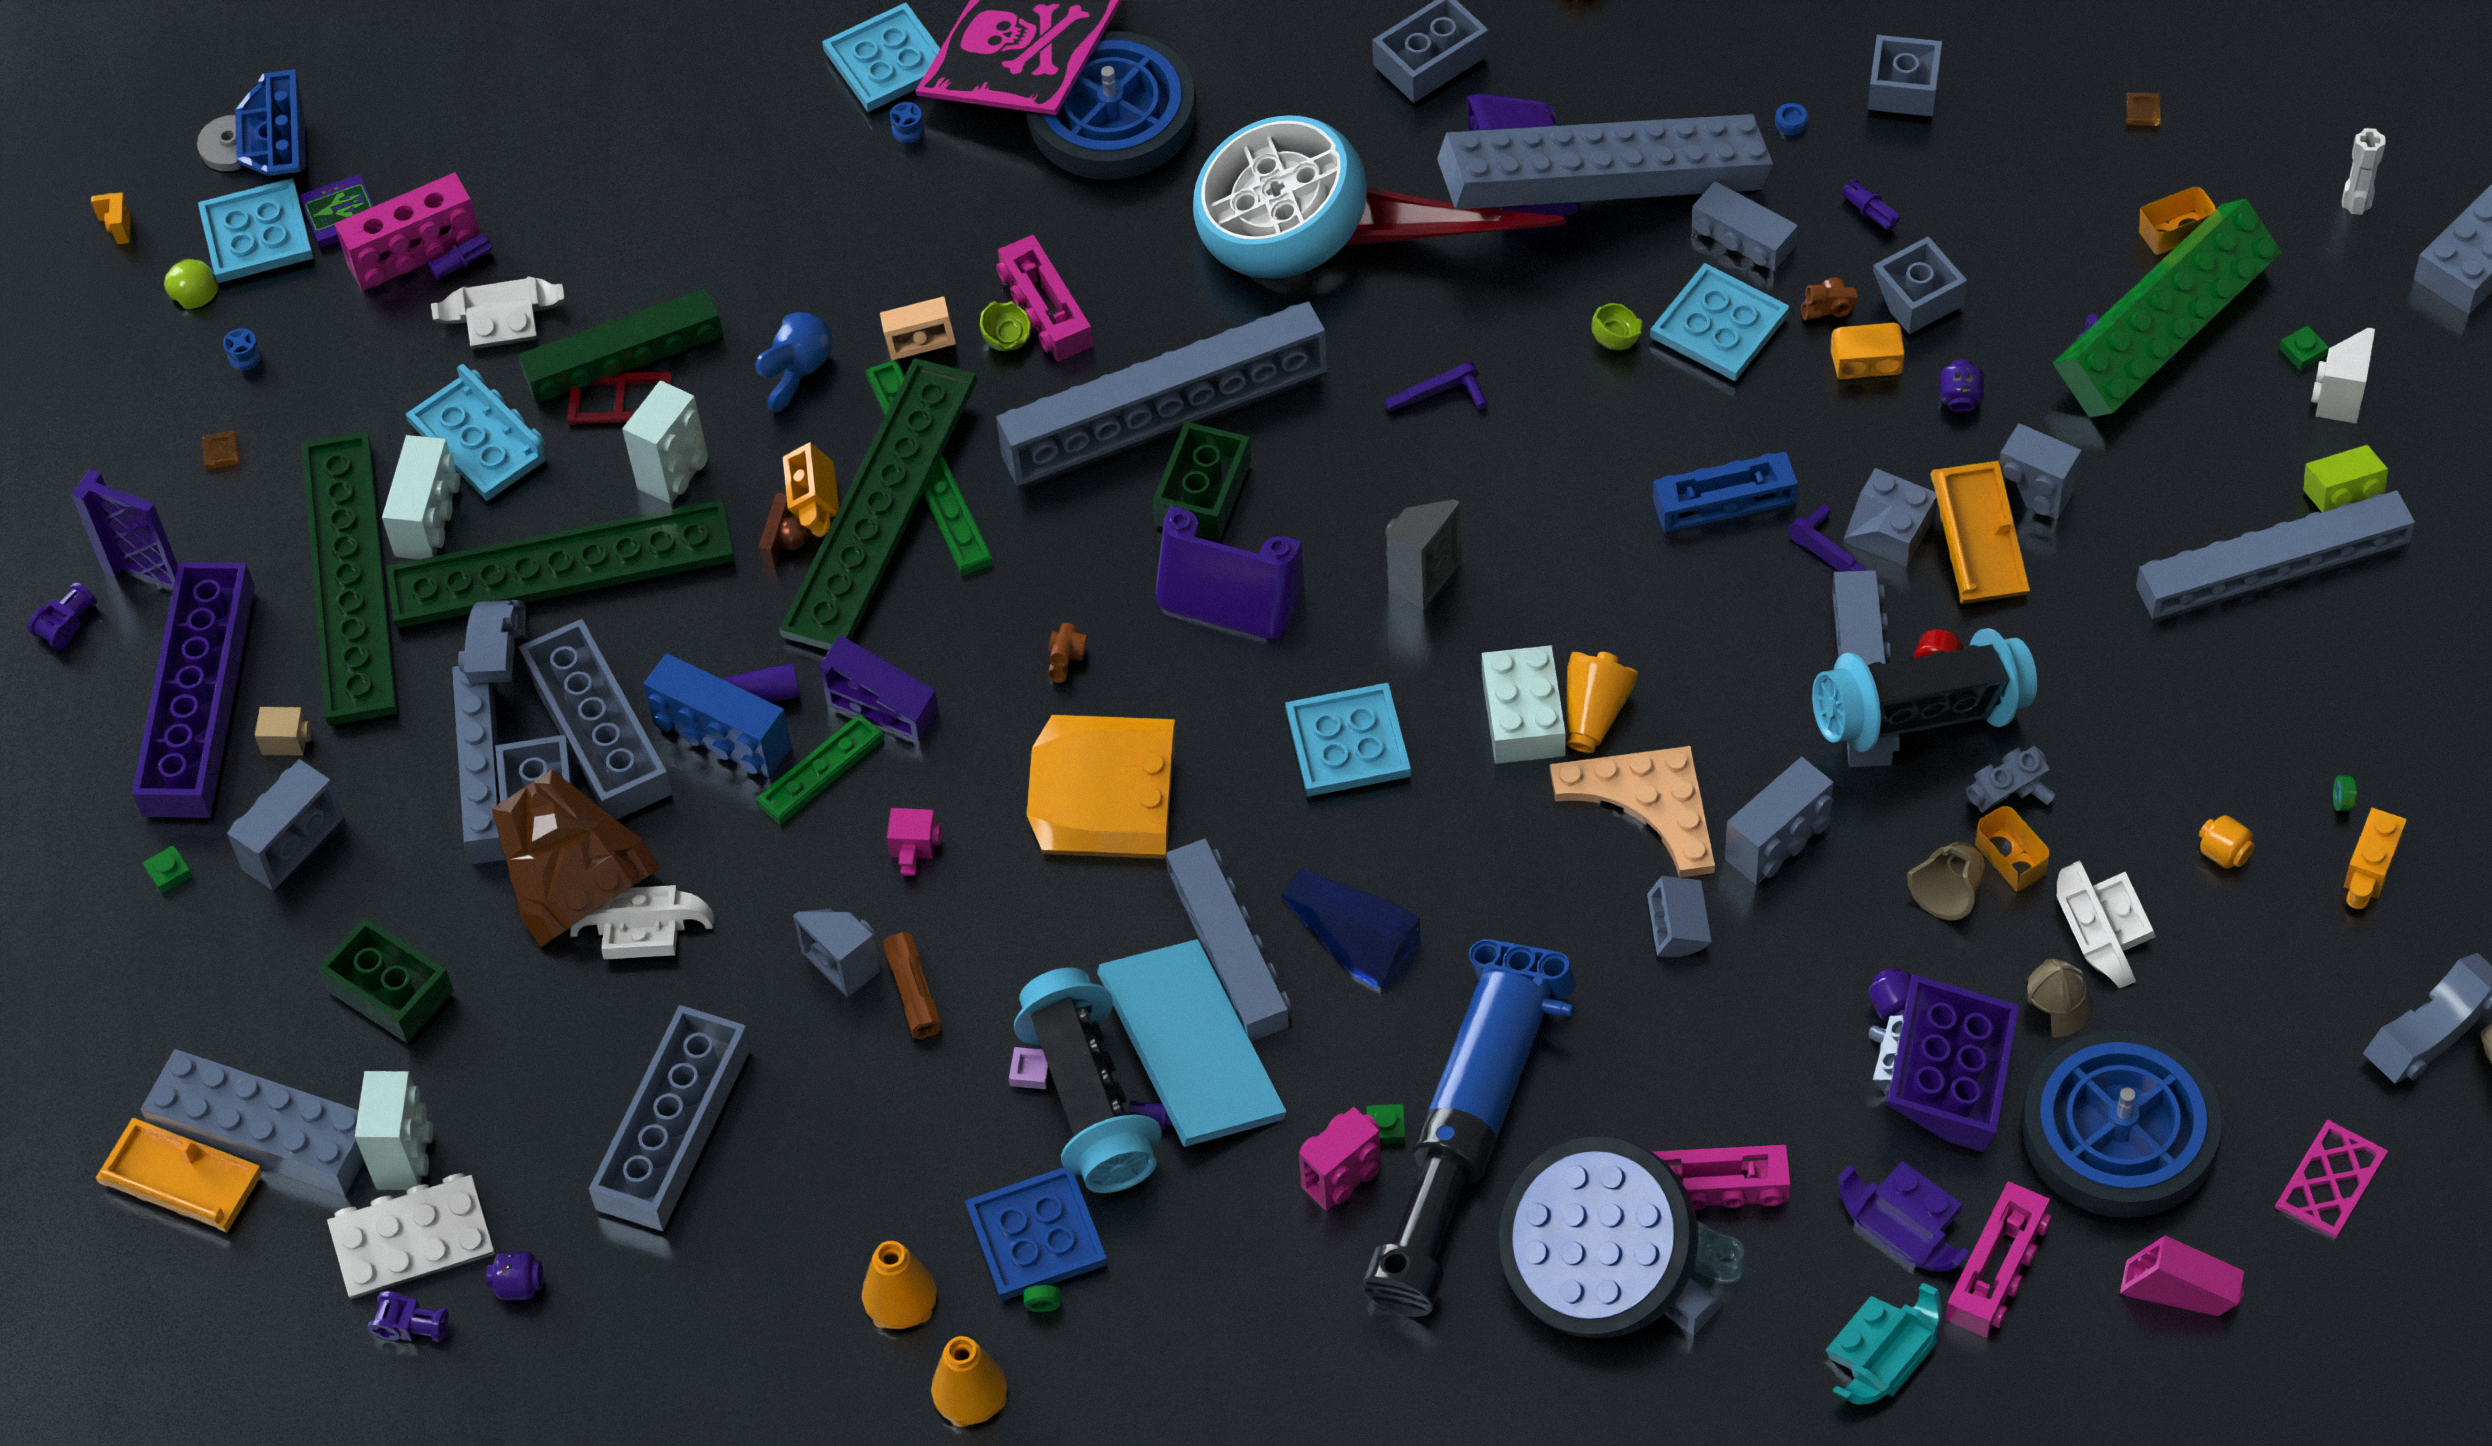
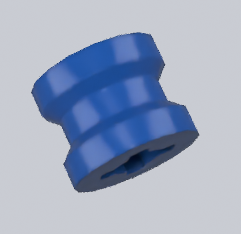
M903 102L891 109L889 116L892 124V133L897 141L913 143L923 136L922 113L916 104Z
M240 328L230 331L225 336L223 347L227 353L228 361L233 368L241 371L249 370L259 363L261 351L252 331Z

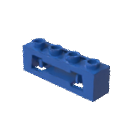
M1786 451L1776 454L1767 453L1753 459L1736 460L1726 465L1700 468L1694 472L1676 476L1668 475L1654 480L1653 502L1663 531L1666 533L1796 504L1798 482ZM1774 493L1775 497L1760 501L1754 500V497H1762L1764 494ZM1696 509H1700V514L1678 518L1679 513L1694 512Z

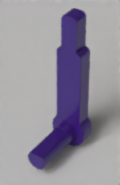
M1473 362L1463 363L1453 370L1406 389V391L1389 397L1384 401L1388 411L1392 412L1408 404H1415L1455 386L1464 384L1478 410L1484 409L1488 405L1475 379L1479 372Z
M1821 505L1808 518L1796 519L1788 527L1789 535L1795 543L1805 546L1838 571H1868L1858 564L1853 556L1815 530L1818 525L1829 517L1831 512L1829 506Z

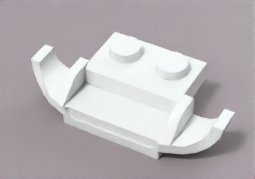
M534 277L469 288L462 287L451 293L442 302L432 303V316L434 321L443 324L467 322L472 349L536 340L538 337L534 312L559 306L564 302L562 283L555 285Z
M2080 860L2062 868L2058 875L2056 896L2086 961L2097 971L2106 974L2119 989L2136 982L2123 951L2156 936L2126 872L2092 886Z
M676 885L629 888L571 927L570 937L578 936V931L584 926L597 925L599 935H603L601 948L603 959L675 955L677 931L685 930L686 919L700 921L706 929H713L714 915L706 902L691 893L677 891Z

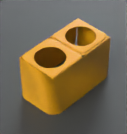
M2191 187L2142 206L2140 208L2139 233L2154 254L2159 255L2176 248L2215 211V205L2203 189ZM2191 218L2196 220L2178 227L2179 222L2184 219Z
M1883 323L1837 328L1832 332L1830 351L1838 380L1902 374L1904 349L1901 326L1899 324Z
M1999 807L1979 820L1974 845L2017 893L2046 875L2049 849L2011 807ZM1993 837L2006 838L2012 845L2011 853L2004 857L1989 840ZM2026 862L2032 867L2020 874L2018 883V872L2013 868L2012 864Z

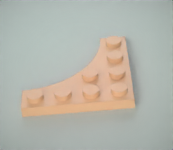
M1690 746L1550 764V776L1555 802L1587 801L1601 804L1602 801H1606L1623 807L1625 813L1645 825L1649 824L1662 837V842L1676 865L1679 878L1715 873V863Z

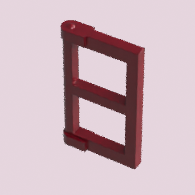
M672 372L620 373L614 377L606 375L592 380L593 383L588 386L617 385L614 412L580 413L582 388L572 387L568 406V425L628 422L635 412H624L627 385L658 384L660 380L672 385Z

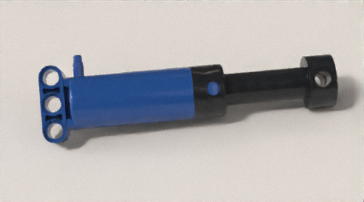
M1491 939L1477 941L1470 948L1469 958L1478 983L1413 1147V1157L1421 1167V1171L1393 1243L1380 1245L1373 1250L1361 1281L1363 1293L1378 1306L1390 1312L1411 1317L1427 1316L1432 1311L1444 1280V1271L1435 1262L1438 1250L1463 1185L1476 1183L1484 1175L1544 1014L1571 1016L1574 1013L1573 1005L1566 1004L1563 1001L1552 1000L1568 997L1576 987V981L1568 957L1563 953Z

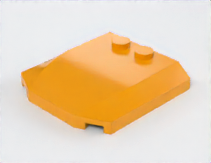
M1052 715L1032 747L1027 818L1043 854L1166 859L1169 838L1168 818L1172 759L1174 757L1176 736L1175 719Z

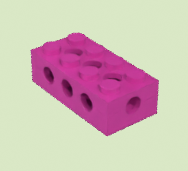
M456 172L334 223L347 265L362 291L378 286L401 274L408 273L430 261L432 262L453 250V245L458 247L480 235L471 199Z

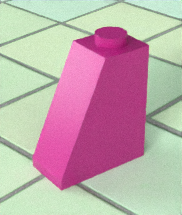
M2165 1235L2126 1260L2120 1294L2220 1316L2229 1309L2236 1307L2242 1300L2244 1294V1287L2242 1286L2244 1270Z

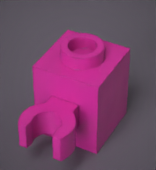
M891 808L887 833L890 857H899L901 875L915 876L917 858L933 859L934 846L941 844V824H936L933 810Z

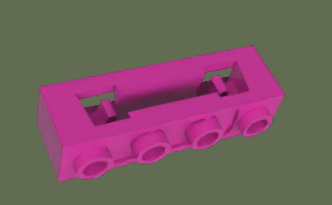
M1034 234L998 249L1000 262L996 264L998 275L1003 283L1008 281L1010 284L1013 300L1016 305L1022 304L1032 323L1031 328H1037L1039 331V340L1043 349L1046 352L1051 351L1056 361L1059 362L1093 347L1092 331L1089 322ZM1036 271L1040 276L1041 288L1057 312L1053 315L1054 325L1049 317V309L1032 284L1038 281Z
M1786 1145L1653 1152L1665 1163L1681 1162V1165L1668 1166L1683 1181L1682 1183L1688 1191L1695 1210H1701L1706 1206L1738 1208L1744 1204L1776 1206L1782 1202H1789L1790 1176ZM1746 1158H1768V1160L1743 1161ZM1742 1173H1748L1747 1179H1745Z
M2009 1181L2007 1182L1947 1303L1946 1321L1985 1338H1988L1993 1326L2000 1328L2008 1307L2004 1306L2008 1295L2015 1297L2021 1285L2023 1276L2019 1275L2023 1264L2028 1267L2031 1265L2038 1246L2033 1243L2038 1234L2042 1236L2046 1234L2051 1223L2052 1215L2047 1213L2050 1202L2049 1198ZM2008 1218L2004 1234L2015 1238L1995 1278L1992 1297L1988 1299L1991 1285L1981 1280L2000 1244L2004 1222ZM1974 1288V1292L1971 1294L1970 1290Z

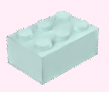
M660 380L622 430L637 489L672 504L679 494L681 495L685 492L690 479L697 470H701L705 466L708 453L694 395Z
M410 435L405 437L382 516L395 557L408 559L436 556L438 548L443 547L445 522L451 519L453 511V494L458 493L460 488V474L455 471L454 454L450 453L446 439Z
M1552 645L1482 653V680L1495 764L1565 756L1566 733Z
M364 1071L355 1139L376 1190H408L421 1185L422 1176H427L429 1160L425 1151L426 1144L432 1143L433 1124L431 1121H427L426 1106L420 1103L419 1087L414 1086L409 1071Z

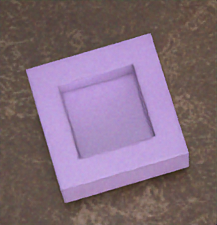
M1014 1047L1009 1074L1010 1086L1046 1089L1050 1069L1042 1049Z

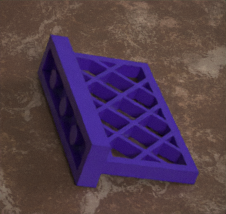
M89 469L71 496L103 573L116 578L121 570H125L173 588L178 564L154 504L106 487L102 474Z

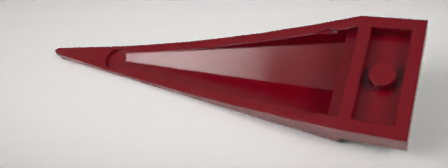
M1367 187L1366 204L1362 218L1355 232L1344 246L1567 224L1563 216L1489 208L1455 210L1453 203Z

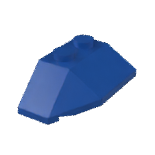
M293 69L264 73L258 80L259 84L247 94L235 110L237 163L267 176L301 172L306 168L305 119L297 71Z

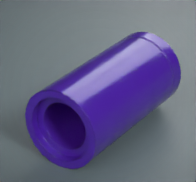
M793 663L724 677L726 682L770 703L800 697Z

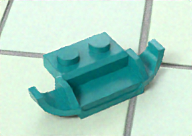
M1922 1283L1919 1287V1298L1914 1308L1905 1304L1899 1309L1875 1297H1869L1826 1348L1829 1359L1851 1369L1854 1380L1846 1388L1836 1386L1833 1389V1393L1837 1397L1857 1405L1878 1401L1887 1394L1892 1397L1938 1343L1936 1336L1941 1325V1301L1938 1289Z

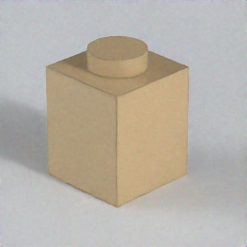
M260 707L255 738L261 754L303 756L305 743L311 740L312 727L311 722L306 721L302 708Z

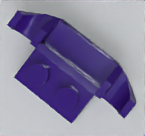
M1904 1161L1893 1170L1880 1186L1874 1182L1870 1186L1866 1185L1858 1177L1855 1168L1851 1165H1848L1838 1176L1840 1194L1847 1212L1855 1222L1854 1226L1913 1269L1920 1267L1929 1271H1950L1957 1268L1970 1251L1966 1248L1959 1250L1946 1243V1234L1943 1233L1962 1211L1963 1204Z

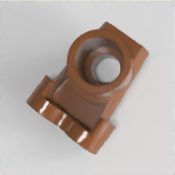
M1837 277L1830 278L1819 285H1808L1805 292L1806 299L1801 305V315L1804 320L1820 319L1821 316L1830 314L1836 317H1844L1851 311H1854L1858 299L1857 291L1854 287H1846L1844 281Z
M1070 623L1061 624L1060 631H1052L1048 651L1051 652V664L1048 678L1056 683H1062L1066 680L1069 661L1082 662L1085 653L1087 634L1077 633V627Z

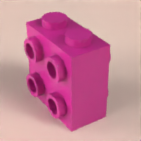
M1352 1107L1345 1114L1340 1113L1335 1116L1325 1131L1317 1137H1310L1301 1146L1299 1151L1301 1188L1324 1210L1328 1211L1335 1204L1340 1205L1345 1202L1356 1186L1362 1181H1370L1380 1170V1127L1370 1115H1362L1355 1107Z

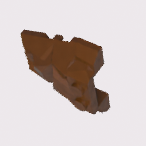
M550 770L492 808L521 919L541 948L570 930L574 924L627 889L635 887L661 870L660 865L639 836L626 828L553 770Z

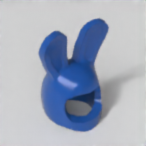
M804 312L785 315L782 319V326L774 338L772 348L764 351L757 357L755 368L758 375L771 378L782 371L785 372L782 380L771 392L767 400L768 409L774 413H779L788 407L797 391L800 380L804 376L816 372L832 351V332L828 325L819 317Z

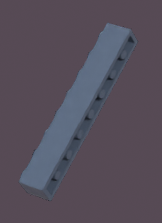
M2398 490L2387 494L2378 493L2369 499L2356 503H2345L2339 508L2326 512H2314L2299 520L2280 522L2272 528L2258 532L2250 531L2241 537L2228 541H2216L2207 547L2194 551L2186 550L2176 556L2160 561H2149L2139 567L2136 588L2152 619L2410 543L2415 521Z

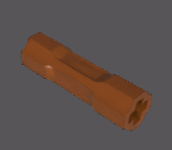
M907 932L890 935L882 943L904 1004L905 1015L912 1037L923 1040L924 1038L935 1036L942 1030L941 1021L920 965L919 954L913 936Z

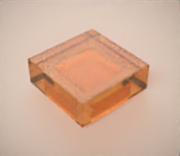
M2126 93V125L2160 126L2159 93Z
M235 430L202 436L203 460L206 469L240 464L238 439Z

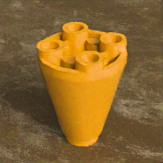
M1572 652L1567 666L1566 737L1568 738L1567 745L1576 751L1584 753L1594 752L1595 746L1600 745L1636 685L1638 671L1618 664V657L1611 653L1599 652L1597 657L1588 656L1580 652Z
M896 1241L883 1242L877 1247L872 1256L863 1283L861 1298L866 1313L879 1328L905 1329L929 1320L932 1315V1309L936 1304L937 1288L932 1274L904 1245Z
M965 1336L955 1337L944 1348L933 1376L931 1394L935 1407L944 1418L950 1420L957 1427H966L987 1421L1006 1404L1007 1382L1004 1372L994 1359L974 1340Z

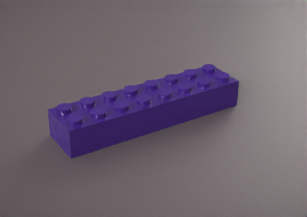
M178 563L132 790V796L141 817L211 818L255 589L246 563Z

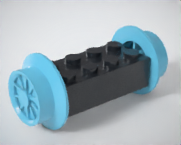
M1984 628L1977 631L1971 640L1970 646L1962 650L1951 652L1937 651L1929 656L1917 658L1908 656L1890 663L1874 662L1867 666L1857 654L1844 653L1837 659L1833 670L1820 672L1816 676L1812 690L1813 710L1818 727L1828 741L1832 743L1847 741L1854 750L1866 752L1875 746L1878 738L1979 719H1986L1991 725L1996 727L2006 726L2014 718L2017 709L2029 707L2033 703L2037 692V673L2033 657L2022 640L2019 638L2003 639L1995 630Z
M1060 968L1041 974L1031 980L1020 993L1019 1000L1022 1010L1014 1021V1030L1021 1041L1042 1047L1074 1137L1066 1144L1062 1151V1165L1069 1173L1083 1176L1086 1187L1093 1192L1112 1193L1130 1188L1146 1179L1154 1171L1157 1161L1153 1150L1161 1139L1162 1131L1158 1122L1153 1118L1144 1115H1131L1130 1112L1125 1113L1122 1103L1127 1102L1125 1093L1118 1081L1114 1083L1111 1075L1112 1072L1116 1071L1109 1053L1107 1051L1103 1052L1100 1042L1104 1041V1036L1099 1025L1112 1010V996L1105 987L1092 984L1088 974L1078 968Z

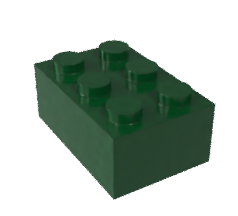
M1185 421L1152 500L1155 525L1163 527L1170 506L1190 511L1197 517L1198 532L1196 535L1220 541L1252 461L1250 437Z
M366 917L360 921L317 968L326 991L406 1043L454 992L445 968Z

